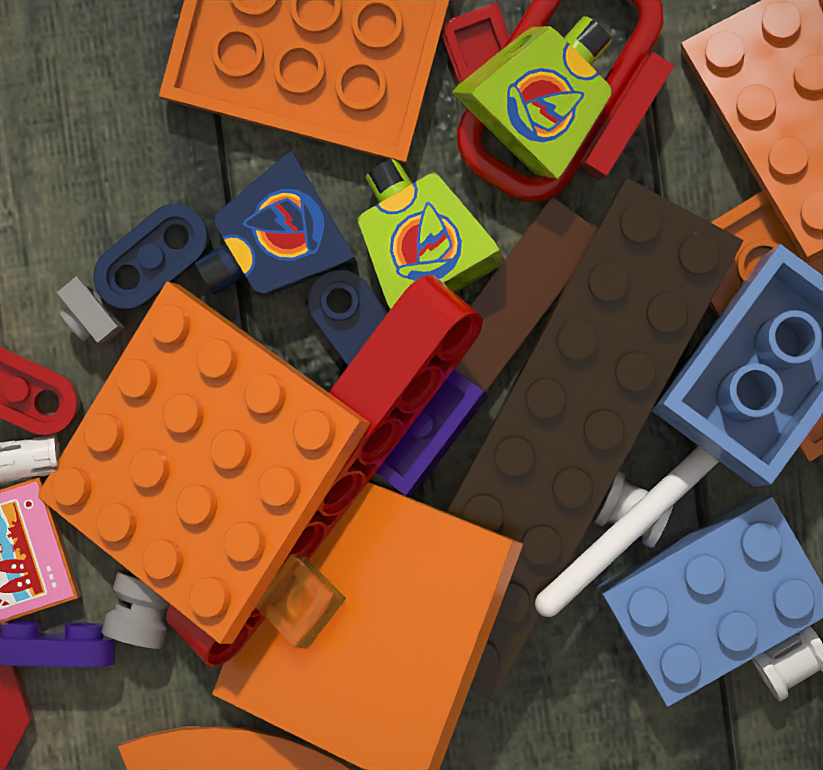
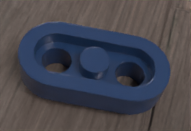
M169 204L155 210L102 254L97 261L94 269V284L100 297L114 307L129 310L140 308L159 295L167 281L173 283L194 266V262L204 256L209 244V231L205 221L193 209L180 204ZM182 226L188 231V243L181 249H171L167 243V234L173 227ZM134 266L140 274V281L135 288L124 290L118 281L119 273L125 267Z
M339 269L324 273L314 282L309 292L308 305L313 319L349 366L388 312L366 282L359 275L348 270ZM337 289H344L352 296V305L344 313H335L328 306L329 295Z

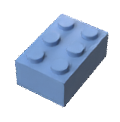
M781 244L761 257L657 399L651 410L753 487L771 485L823 414V275Z
M762 493L754 495L596 586L658 696L667 707L823 618V584L773 497Z

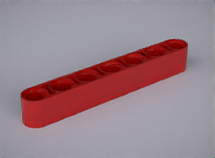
M426 275L417 279L403 292L329 391L331 395L371 424L232 644H219L174 606H169L166 614L167 623L206 665L210 667L220 666L228 662L244 647L479 336L483 326L482 316L435 275Z

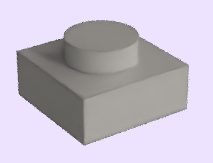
M76 276L56 292L67 305L60 311L62 318L81 340L86 341L92 336L97 343L107 344L126 329L87 279Z

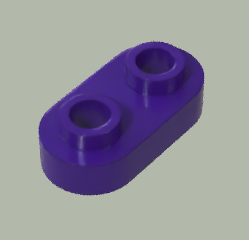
M1 622L0 665L48 667L114 665L116 660V640L101 633L103 624L67 623L65 624V633L40 632L39 622Z

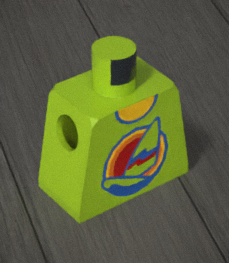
M583 16L564 38L550 26L531 27L462 81L451 93L535 175L558 179L565 171L611 96V86L591 65L610 45L612 39L604 28L586 16Z
M390 159L374 167L365 176L379 204L362 213L357 219L390 310L403 292L413 282L423 276L435 275L455 293L506 263L495 241L436 172L428 174L412 184L401 163L398 160Z

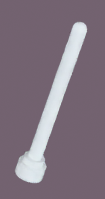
M698 446L536 597L535 608L537 612L544 617L555 616L720 461Z

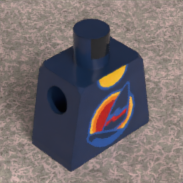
M291 151L281 157L214 215L212 220L226 244L194 263L214 295L246 276L256 294L264 298L317 278L326 272L348 266L355 262L356 258Z

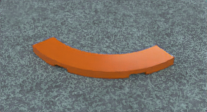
M185 726L149 733L122 742L118 746L127 770H357L344 760L315 745L284 734L252 727Z

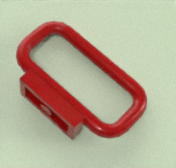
M532 0L503 48L529 28L547 26L562 0ZM630 0L636 5L639 20L604 78L611 86V96L565 171L558 179L543 176L529 177L491 155L482 143V133L485 125L468 108L464 111L457 128V149L464 164L481 179L507 195L525 202H544L559 195L572 181L579 169L598 181L605 178L675 66L654 52L649 55L659 38L664 24L661 0Z

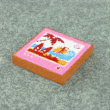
M43 476L0 490V623L82 596L55 512L38 498V493L45 483Z

